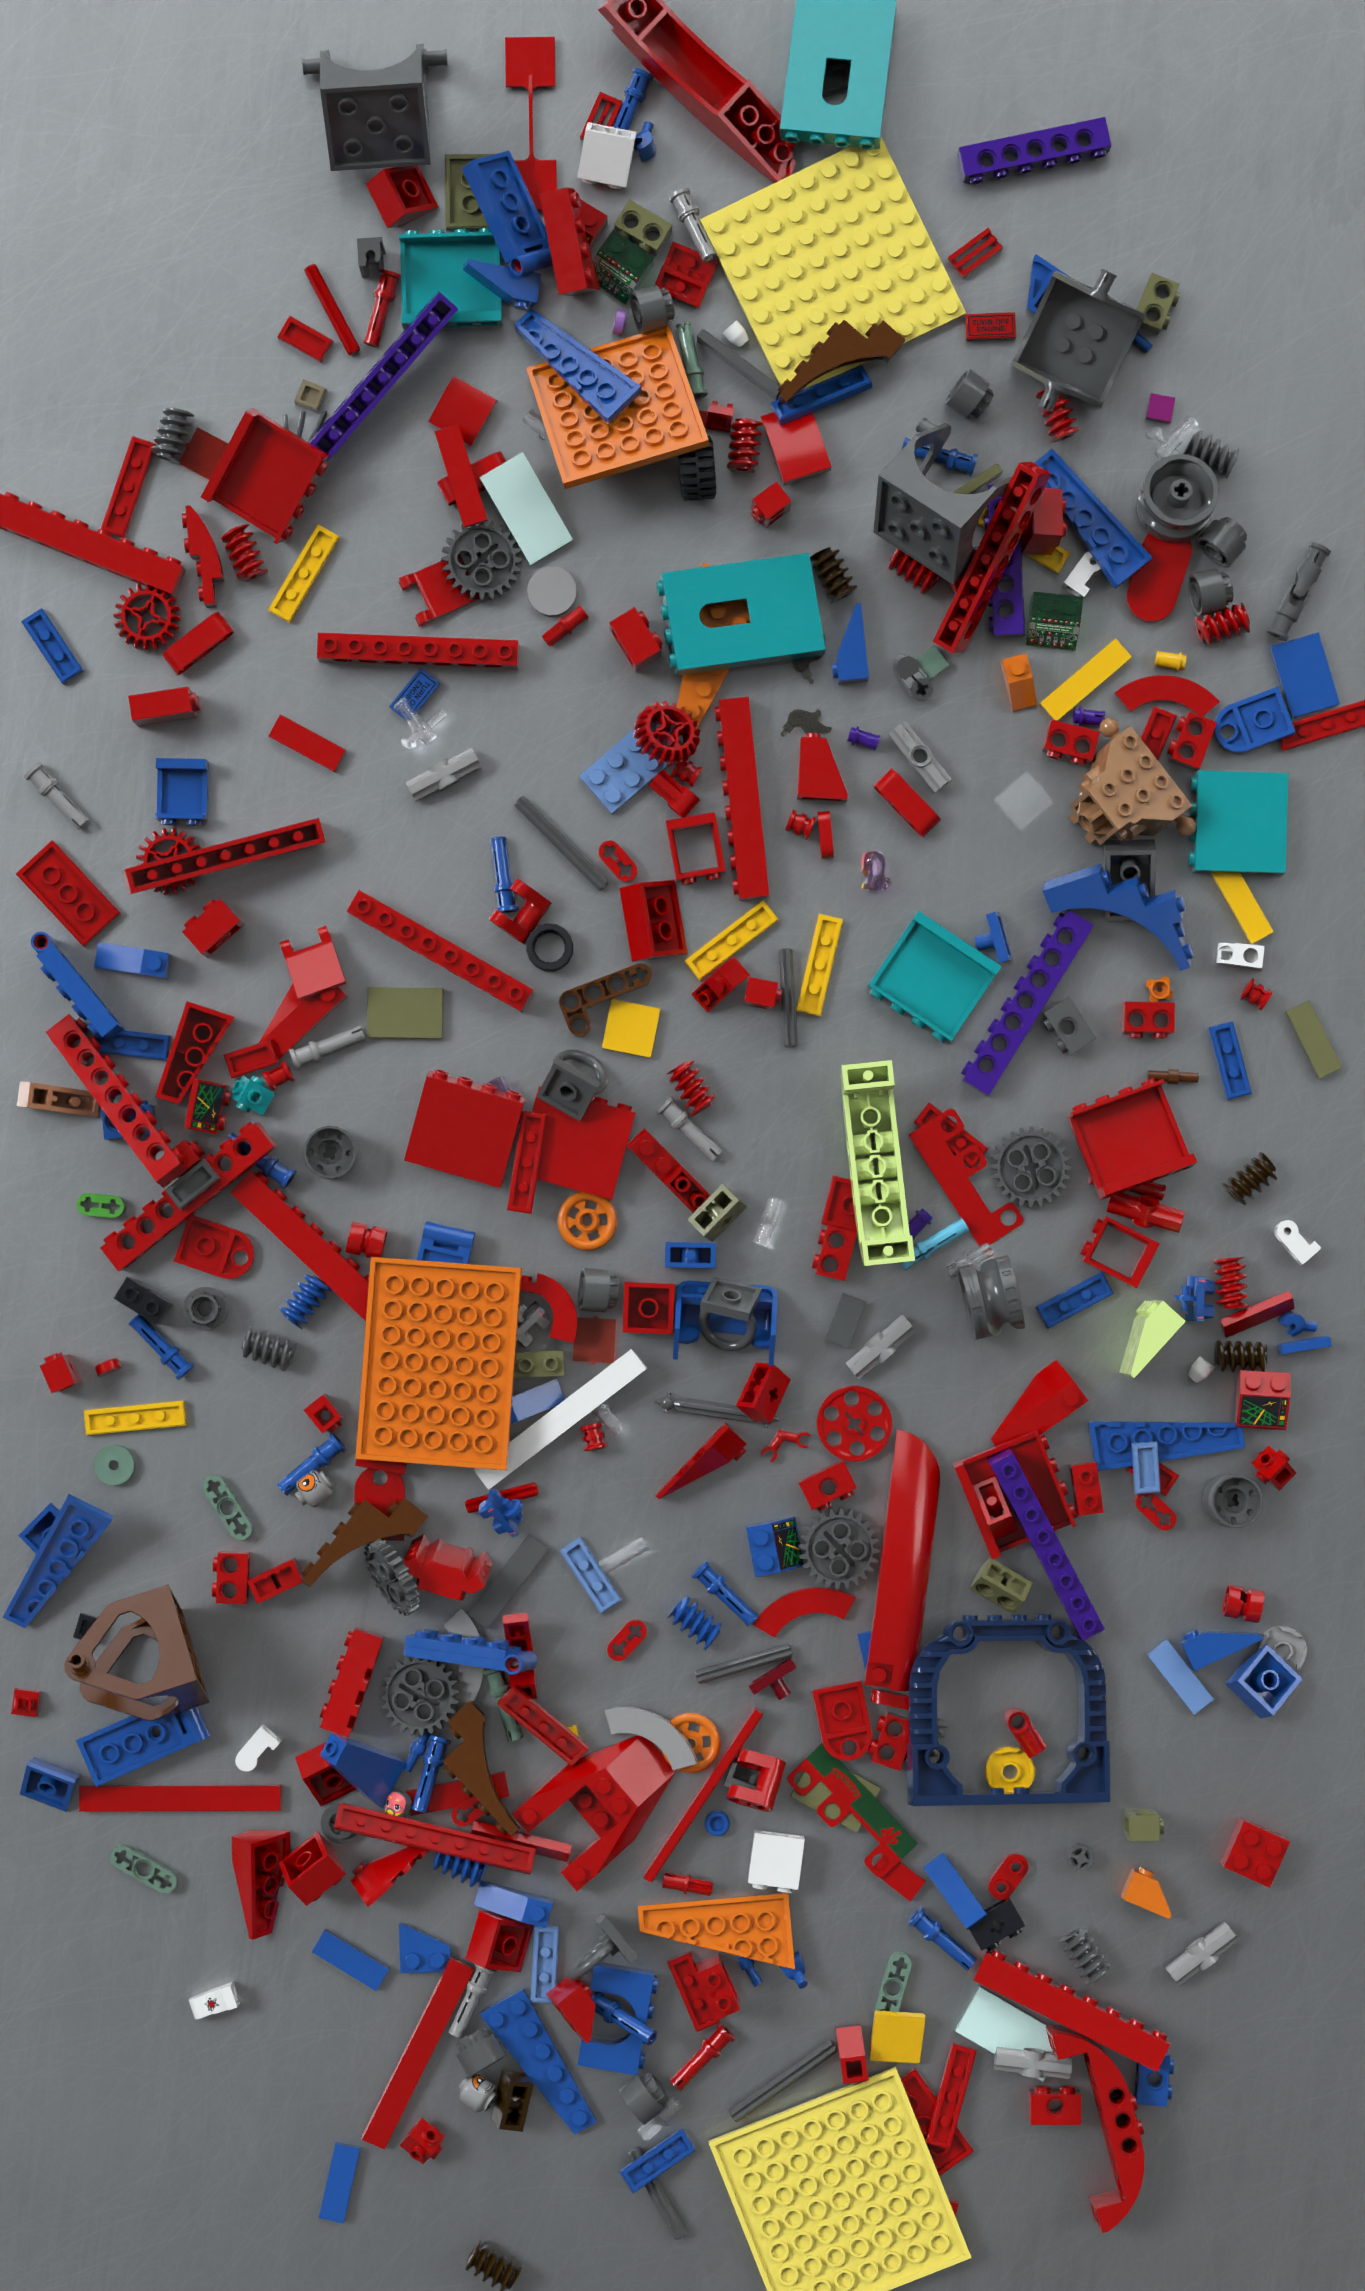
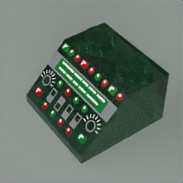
M613 229L593 259L600 288L626 305L630 300L631 291L638 289L654 267V258Z
M1033 592L1030 601L1026 646L1075 651L1081 623L1083 597Z

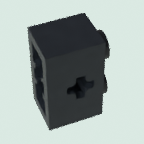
M126 1277L114 1297L115 1300L155 1325L161 1324L173 1304L132 1277Z
M1008 1897L984 1909L988 1916L969 1930L981 1951L985 1949L991 1951L1001 1944L1000 1940L1005 1937L1013 1938L1022 1932L1021 1928L1025 1924ZM995 1920L998 1923H1001V1929L998 1931H996L995 1928H992V1922Z

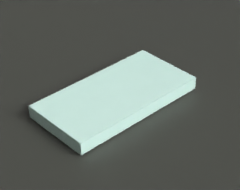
M523 452L479 477L529 565L573 540Z
M981 1986L978 1988L955 2029L957 2033L994 2054L996 2047L1019 2050L1036 2048L1053 2054L1045 2027L1047 2024ZM1043 2076V2078H1037V2079H1039L1040 2081L1043 2082L1044 2079L1046 2078V2076Z

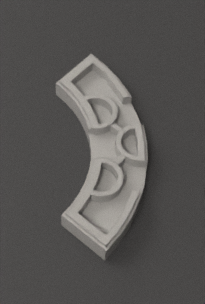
M462 1607L444 1625L449 1632L462 1634V1638L480 1636L473 1620ZM459 1664L456 1679L459 1682L453 1686L454 1689L461 1690V1693L454 1695V1698L460 1701L458 1704H453L458 1710L469 1701L475 1700L483 1680L484 1668Z
M625 1706L604 1710L611 1735L631 1733L650 1740L666 1755L672 1770L698 1763L696 1755L686 1737L664 1717L654 1712L638 1709L637 1707Z

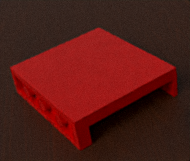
M249 409L245 411L201 498L207 502L213 500L268 533L276 538L273 543L278 544L284 540L287 541L294 531L292 527L293 522L302 516L306 508L303 506L306 498H311L317 488V485L314 484L318 476L322 477L328 468L326 461L329 455L256 409Z
M434 1069V1071H429L424 1083L404 1161L501 1188L526 1098L521 1097L522 1094L517 1091L507 1090V1092L497 1090V1086L489 1083L475 1084L468 1077L459 1076L455 1078L448 1076L449 1073L444 1070Z
M1155 1078L1142 1082V1087L1134 1090L1132 1086L1118 1091L1119 1095L1112 1098L1109 1095L1102 1096L1095 1100V1104L1089 1106L1086 1103H1082L1073 1107V1112L1068 1115L1067 1119L1100 1200L1192 1168L1197 1163L1194 1153L1189 1155L1163 1091L1164 1079L1155 1081Z
M594 1096L581 1121H578L536 1097L532 1112L547 1114L537 1180L612 1200L636 1112L631 1111L632 1106L618 1103L617 1107L607 1105L608 1100Z
M1037 1430L953 1463L992 1559L1000 1557L1003 1551L1029 1541L1004 1492L1003 1495L1018 1531L995 1540L973 1487L975 1484L995 1477L987 1460L1007 1449L1014 1453L1053 1530L1056 1531L1071 1524L1072 1527L1076 1526L1074 1519L1078 1515L1073 1503L1068 1505L1064 1496L1069 1493L1064 1481L1058 1482L1055 1473L1059 1472L1054 1457L1048 1458L1046 1450L1050 1449L1045 1434L1040 1436Z

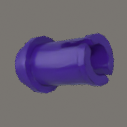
M1080 706L1079 709H1074L1073 723H1076L1077 726H1081V724L1100 726L1102 720L1105 719L1103 717L1105 716V711L1087 710Z
M859 726L856 728L851 727L847 741L851 742V745L855 743L874 751L876 750L880 735L860 730Z
M923 1208L920 1211L916 1210L917 1214L908 1223L909 1233L913 1240L927 1224H931L930 1221L933 1219Z

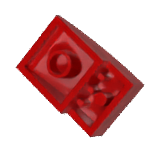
M774 412L760 416L783 486L831 471L832 466L813 413L784 425L780 424Z

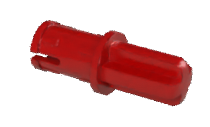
M579 605L563 619L560 617L558 619L559 622L542 635V638L548 646H553L568 633L571 635L572 630L589 617Z
M665 1872L662 1888L683 1891L684 1894H687L688 1891L709 1896L712 1894L713 1883L690 1878V1874L684 1876Z

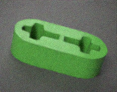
M86 1193L77 1200L78 1211L86 1216L118 1218L122 1216L126 1208L124 1200L114 1195ZM88 1197H90L91 1202L99 1203V1208L92 1207L90 1212H87L86 1207H83L82 1203L86 1202ZM115 1199L116 1204L120 1205V1210H115V1214H111V1209L103 1208V1203L112 1204V1201Z

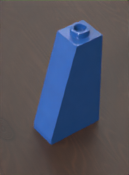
M334 1733L330 1734L320 1754L328 1764L364 1797L381 1808H384L388 1795L392 1792L406 1765L404 1761L390 1752Z

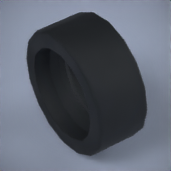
M546 923L536 927L530 933L526 942V952L529 960L535 967L543 971L554 972L562 969L569 963L573 955L574 945L570 934L557 924ZM554 933L563 940L565 945L564 953L557 961L545 962L537 956L535 944L543 934Z

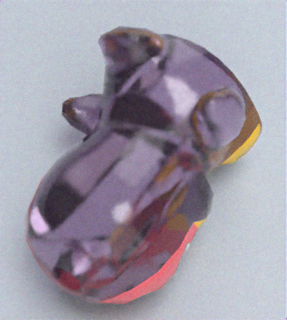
M868 851L862 857L861 872L865 876L862 889L887 890L892 884L890 878L884 875L886 858L880 851Z

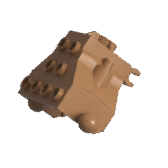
M1114 718L1102 720L1099 730L1104 737L1111 738L1112 740L1094 755L1090 771L1082 777L1083 782L1079 785L1080 797L1070 805L1074 811L1068 816L1072 823L1075 825L1079 821L1082 828L1088 832L1083 837L1089 844L1097 840L1101 845L1110 837L1118 838L1122 841L1125 838L1132 840L1137 835L1154 836L1174 820L1177 823L1176 830L1181 836H1191L1196 830V823L1192 818L1183 815L1192 806L1190 801L1131 726L1122 733H1119V723Z

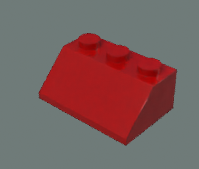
M675 880L640 882L619 888L632 962L687 954Z

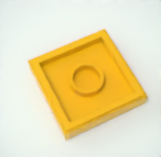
M611 999L602 1049L651 1058L660 1008Z
M875 2010L869 2059L871 2061L920 2064L925 2014Z

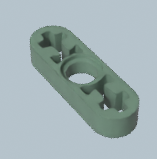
M219 1475L207 1477L203 1481L202 1490L234 1539H247L253 1532L252 1522L227 1483ZM209 1481H219V1492L223 1494L226 1491L228 1496L222 1497L216 1503L214 1498L218 1497L215 1491L210 1492L208 1490L210 1486ZM225 1500L233 1502L235 1506L234 1512L230 1515H226L221 1511V1504ZM238 1512L242 1517L237 1518L241 1525L246 1524L248 1527L245 1529L246 1535L244 1536L242 1533L237 1534L235 1532V1529H237L235 1521H232L231 1524L227 1521V1519L235 1517Z
M120 1844L110 1854L111 1863L116 1868L160 1893H170L178 1884V1877L174 1871L129 1845ZM125 1850L127 1858L133 1860L134 1856L139 1859L135 1861L132 1869H130L128 1866L131 1863L127 1860H123L122 1863L119 1862V1856L116 1855V1852L121 1853ZM140 1862H147L151 1866L149 1875L142 1876L138 1873L137 1866ZM156 1868L160 1870L157 1874L160 1877L164 1878L166 1875L171 1877L170 1882L173 1883L172 1886H161L162 1880L157 1877L154 1879V1882L150 1880L155 1874Z
M898 1951L890 1956L874 2011L885 2009L887 2001L882 2000L884 1996L889 2000H897L896 2004L890 2003L889 2009L893 2012H899L912 1967L911 1959L905 1952ZM900 1957L904 1958V1963L907 1964L906 1967H901L899 1972L900 1976H904L903 1980L897 1976H889L890 1972L895 1974L896 1965L893 1962L894 1960L898 1961ZM891 1981H896L900 1985V1991L895 1995H890L886 1992V1985Z

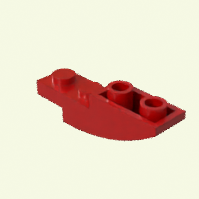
M188 505L185 506L186 513H182L183 528H187L188 538H184L185 553H189L192 560L200 559V562H196L197 576L202 577V586L198 587L200 602L204 601L206 608L217 607L215 582H224L220 556L209 530L195 510Z
M645 1128L627 1145L692 1213L711 1196Z

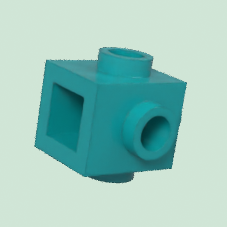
M242 1076L241 1080H237L234 1084L231 1098L237 1101L236 1107L249 1113L252 1109L263 1115L275 1093L264 1087L266 1082L252 1076L251 1079Z

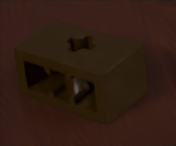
M501 2071L496 2093L497 2098L491 2115V2120L499 2129L523 2132L534 2085L526 2073Z

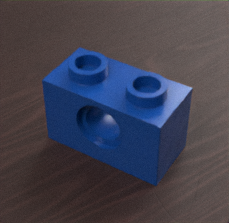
M665 1242V1267L715 1268L716 1243Z
M1168 2051L1158 2070V2073L1161 2074V2079L1157 2083L1148 2082L1150 2074L1156 2071L1136 2062L1134 2096L1137 2105L1167 2107V2099H1172V2084H1169V2074L1174 2073V2059H1170L1171 2056Z

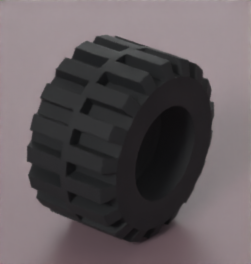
M710 435L707 436L710 446L678 455L681 496L684 501L714 499L716 496L714 448Z

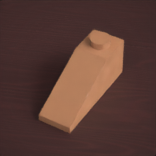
M20 1082L17 1100L18 1107L98 1118L99 1104L89 1091L32 1082Z

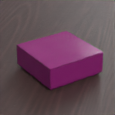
M1151 393L1146 419L1170 424L1175 397Z

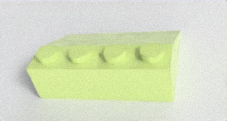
M1145 1300L1135 1311L1138 1315L1134 1318L1120 1368V1373L1123 1376L1135 1378L1186 1322L1164 1301Z

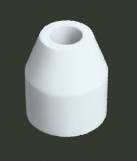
M737 320L722 333L730 343L739 348L749 340L746 330Z
M1199 1356L1191 1365L1188 1376L1194 1382L1199 1383L1206 1379L1215 1368L1206 1359Z

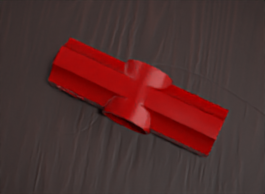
M1125 1193L1110 1197L1106 1211L1130 1218L1135 1225L1142 1228L1157 1226L1177 1233L1180 1232L1185 1211L1162 1205L1153 1196L1141 1195L1135 1197Z

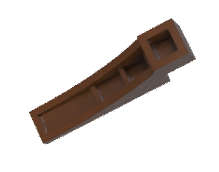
M843 320L840 324L835 322L826 333L829 336L824 343L819 341L810 351L813 356L809 361L805 362L803 360L796 367L794 372L797 375L790 382L786 379L779 387L780 395L777 400L785 406L808 384L838 368L874 360H884L888 363L904 344L905 339L884 320L879 325L874 323L865 334L868 337L867 339L847 321Z
M405 1498L400 1502L397 1500L393 1502L387 1510L390 1514L389 1517L366 1500H363L361 1504L356 1501L348 1511V1514L351 1516L345 1524L341 1521L332 1532L335 1538L330 1544L325 1542L318 1550L317 1554L320 1557L315 1564L309 1562L301 1574L305 1577L301 1582L311 1587L320 1575L337 1560L349 1552L379 1538L383 1539L398 1535L413 1537L428 1516Z
M471 1700L447 1721L451 1725L449 1728L450 1732L458 1740L462 1737L464 1741L443 1760V1763L446 1765L443 1769L452 1779L457 1777L463 1783L461 1789L470 1798L473 1795L480 1802L478 1805L480 1810L486 1816L491 1814L498 1821L495 1826L504 1835L509 1833L510 1836H513L520 1829V1826L512 1818L501 1801L488 1767L485 1748V1722L489 1718Z

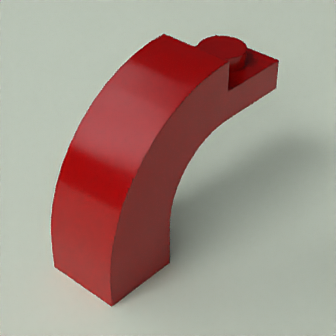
M538 1273L536 1283L531 1282L532 1277L522 1275L521 1291L535 1293L544 1297L552 1308L553 1323L550 1338L575 1343L578 1316L575 1304L569 1293L557 1281L546 1275Z
M528 1613L503 1615L505 1639L510 1641L509 1645L522 1647L521 1651L533 1652ZM535 1668L519 1674H509L510 1688L515 1684L529 1697L537 1699Z

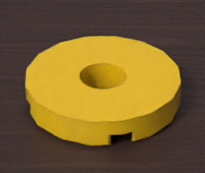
M1005 1746L998 1748L989 1756L985 1764V1777L991 1788H1004V1792H1014V1787L1029 1788L1032 1785L1035 1777V1767L1032 1759L1028 1758L1024 1750L1014 1746ZM1014 1765L1016 1767L1017 1773L1013 1778H1006L1003 1775L1005 1766Z

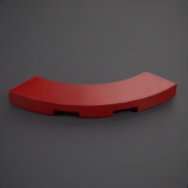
M1170 675L1140 678L1121 687L1114 693L1129 712L1150 702L1171 701L1203 717L1220 703L1212 693L1199 684L1188 679Z
M814 1587L798 1589L773 1601L762 1611L753 1625L775 1638L787 1623L805 1614L826 1613L844 1620L856 1597L832 1588Z

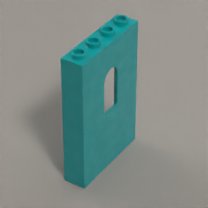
M796 0L780 124V138L789 143L804 141L810 142L813 145L835 144V146L841 148L857 146L864 150L880 149L897 0ZM826 59L851 61L847 97L839 105L826 103L822 96Z
M809 553L663 572L659 581H656L657 594L662 596L663 605L660 606L661 618L666 620L667 630H664L666 645L670 644L672 654L668 655L670 669L675 670V676L822 656L826 650ZM747 600L750 623L709 628L700 621V610L707 604Z

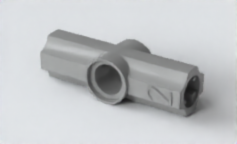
M906 721L899 724L888 734L908 759L910 766L916 769L934 793L952 780L931 754L930 749L923 744ZM914 752H924L927 760L923 763L916 762L913 758Z
M471 747L450 759L446 758L433 764L426 772L409 779L405 783L414 800L418 801L437 790L442 791L459 782L460 778L469 775L482 766Z
M901 1315L889 1324L886 1329L880 1330L864 1344V1347L845 1364L859 1380L878 1363L881 1364L897 1350L896 1348L916 1330Z
M1223 1922L1207 1936L1193 1941L1185 1949L1186 1952L1165 1968L1180 1986L1199 1970L1203 1971L1213 1965L1218 1960V1956L1239 1939L1226 1922Z
M996 2047L994 2070L1017 2072L1031 2078L1049 2076L1070 2079L1072 2057L1058 2060L1054 2054L1046 2053V2051L1041 2049L1024 2048L1019 2050Z

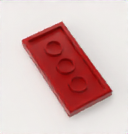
M53 840L16 873L23 883L83 947H86L121 914Z
M913 2068L902 2076L901 2080L923 2136L926 2139L936 2097L917 2070ZM956 2127L950 2150L927 2143L939 2176L974 2152L958 2127Z

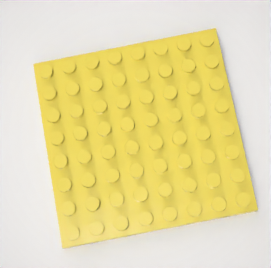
M882 137L880 149L864 150L857 146H850L700 219L779 386L786 379L790 382L797 375L794 372L796 367L803 360L805 362L809 361L813 356L810 351L819 341L824 343L829 336L826 333L835 322L840 324L843 320L847 321L867 339L868 337L865 334L874 323L879 325L884 320L905 339L904 344L966 314ZM869 361L859 362L838 368L814 380L805 388L813 386L817 383L825 381L839 374H842L848 370L856 368Z
M896 2067L868 2078V2081L853 2083L709 2140L710 2148L767 2291H889L972 2258Z

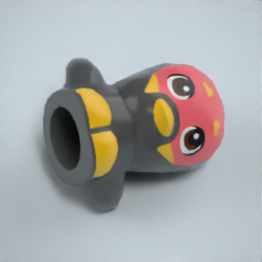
M402 1791L390 1793L387 1797L385 1813L407 1818L412 1807L411 1797Z

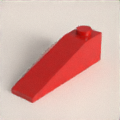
M292 983L260 1042L272 1039L278 1059L280 1060L289 1052V1049H292L344 1002L348 996L339 987L299 1001Z
M1055 1360L1034 1376L1024 1393L1019 1397L1012 1410L991 1437V1441L997 1446L1034 1430H1037L1039 1435H1041L1088 1402V1399L1060 1363Z
M724 1423L655 1496L661 1499L729 1463L732 1459L737 1462L747 1451L744 1448L747 1443Z
M250 1830L232 1836V1863L247 1931L251 1940L271 1934L273 1931L279 1906L276 1899L279 1887H283L285 1878H282L283 1873L279 1862L290 1854V1831Z
M403 1846L377 1857L367 1864L361 1862L352 1871L354 1876L350 1881L364 1903L369 1907L394 1885L397 1880L396 1878L406 1874L416 1864L415 1862L418 1859H422L430 1851Z

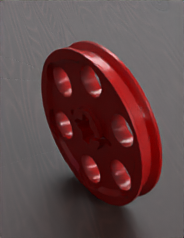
M846 1386L831 1393L822 1403L817 1415V1431L825 1448L834 1456L846 1461H863L878 1454L887 1444L892 1431V1417L886 1402L876 1392L862 1386ZM850 1391L856 1392L859 1396L858 1403L853 1406L847 1405L844 1401L846 1393ZM873 1401L879 1402L882 1406L881 1413L877 1416H872L867 1411L869 1403ZM829 1406L836 1407L839 1412L837 1419L833 1421L827 1420L824 1416V1411ZM846 1411L854 1419H861L859 1426L864 1434L863 1436L855 1428H848L850 1421L845 1414ZM876 1426L883 1428L885 1433L883 1439L875 1441L870 1437L871 1429ZM832 1431L839 1432L841 1435V1442L835 1446L827 1442V1436ZM855 1441H860L864 1445V1452L858 1456L850 1452V1446Z

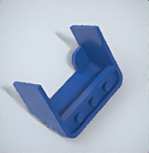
M684 1281L677 1287L673 1346L674 1360H678L679 1343L691 1344L699 1339V1333L701 1332L698 1323L701 1311L700 1303L711 1282ZM751 1285L762 1288L761 1298L753 1311L757 1323V1332L751 1345L758 1349H769L768 1366H774L777 1291L770 1286ZM711 1313L708 1323L712 1332L746 1334V1321Z

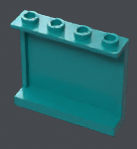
M490 228L479 229V232H469L468 229H456L454 233H444V230L436 229L430 230L426 234H419V231L409 230L405 231V234H399L402 293L401 324L403 329L407 328L438 290L458 307V311L443 328L502 326V299L463 270V264L468 259L501 265L500 250Z
M1198 770L1195 773V777H1191L1190 790L1194 792V801L1190 802L1192 804L1190 816L1194 817L1196 823L1195 832L1189 836V841H1193V851H1189L1188 865L1193 866L1192 873L1209 871L1272 873V875L1285 874L1288 773Z
M918 911L868 985V988L871 989L869 994L881 1002L883 999H886L892 1003L890 1006L892 1010L900 1015H903L905 1012L912 1017L911 1022L919 1028L924 1029L926 1026L932 1030V1036L942 1043L946 1040L952 1042L954 1036L1002 966Z

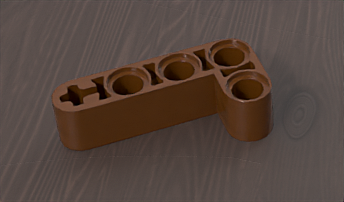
M635 964L563 992L560 996L559 1004L571 1034L575 1037L586 1036L590 1032L591 1024L585 1009L647 986L652 979L651 969L646 964ZM638 969L648 973L643 982L640 979L632 980L634 986L629 987L628 979L624 975L629 973L630 978L636 976V970ZM621 978L625 983L623 989L614 991L610 987L612 979ZM598 987L601 990V996L597 1000L589 999L587 996L589 988ZM572 995L577 998L578 1003L575 1008L568 1009L564 1006L563 1002L567 996ZM576 1019L586 1021L587 1026L583 1032L573 1030L572 1025Z

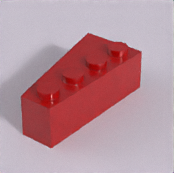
M566 187L540 193L558 293L560 295L575 296L600 290L586 235L585 222L579 208L581 201L578 192H575L574 188Z
M186 1001L155 1097L178 1105L180 1104L192 1085L193 1079L197 1077L234 1019V1016Z
M356 1627L353 1632H348L344 1646L348 1648L345 1656L341 1655L336 1669L340 1671L337 1680L332 1679L328 1690L331 1697L328 1704L324 1703L320 1714V1717L323 1718L320 1728L346 1737L350 1736L385 1636Z

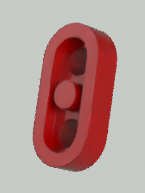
M1008 1854L989 1879L988 1890L994 1898L1004 1900L1010 1897L1027 1874L1029 1866L1022 1854ZM1015 1862L1021 1865L1018 1871L1011 1869L1012 1864ZM999 1883H1004L1006 1885L1004 1891L997 1890V1885Z

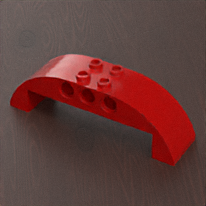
M1049 2024L1045 2027L1051 2051L1058 2060L1080 2054L1084 2056L1117 2185L1115 2190L1089 2196L1094 2221L1101 2232L1106 2233L1118 2225L1128 2214L1138 2197L1143 2182L1145 2170L1144 2150L1140 2135H1144V2129L1141 2120H1138L1134 2112L1138 2110L1137 2102L1130 2089L1128 2090L1127 2084L1117 2066L1097 2043L1068 2027ZM1117 2089L1114 2094H1110L1113 2090Z

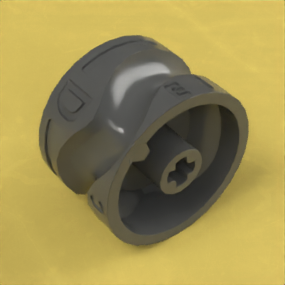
M1173 454L1160 459L1147 473L1137 498V514L1141 524L1151 535L1166 542H1184L1194 538L1205 528L1219 497L1217 478L1212 469L1197 457L1186 454Z
M1008 1255L983 1262L980 1271L976 1270L972 1264L958 1267L963 1301L975 1340L1001 1334V1327L1006 1322H1009L1016 1329H1025L1020 1294Z

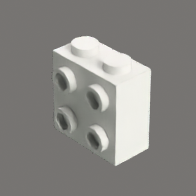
M588 122L577 178H581L582 181L589 184L600 182L614 189L626 188L637 132Z
M754 1829L748 1883H751L752 1887L756 1889H767V1886L777 1887V1891L792 1893V1889L798 1890L805 1842L804 1836Z

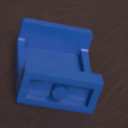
M156 758V769L158 772L157 813H155V819L161 821V825H176V821H186V825L201 826V822H207L209 762L207 759Z

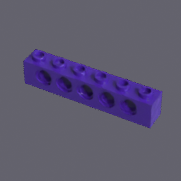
M1101 117L959 147L957 155L963 183L978 184L985 181L984 178L994 177L995 179H1002L1008 177L1009 173L1013 172L1026 174L1032 172L1033 168L1043 166V169H1050L1056 167L1057 163L1067 161L1068 164H1074L1082 161V158L1091 156L1092 159L1102 158L1106 156V153H1109L1111 141L1106 118ZM1086 138L1090 145L1082 147L1078 144L1077 139ZM1062 143L1065 146V150L1058 152L1054 150L1053 144ZM1030 148H1037L1040 150L1041 155L1033 157L1029 154L1028 150ZM1006 153H1013L1017 160L1008 162L1004 155ZM989 158L993 164L990 167H984L980 164L979 160Z
M994 484L988 485V490H989ZM1002 496L993 499L986 506L989 508V517H984L985 532ZM1020 537L1011 556V562L1006 566L999 581L1000 583L1005 579L1010 580L1012 587L1009 591L1002 592L998 589L997 585L988 603V607H993V616L989 617V632H994L995 638L1025 636L1022 544ZM1005 604L1013 607V612L1008 617H1003L999 614L1000 608Z

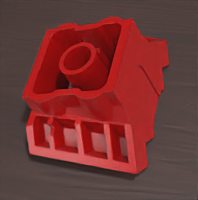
M425 1534L412 1540L404 1560L405 1567L409 1568L408 1573L417 1578V1589L458 1601L465 1599L466 1592L473 1594L485 1587L493 1565L487 1552L475 1557L470 1546L466 1549L444 1543L441 1538L430 1544Z

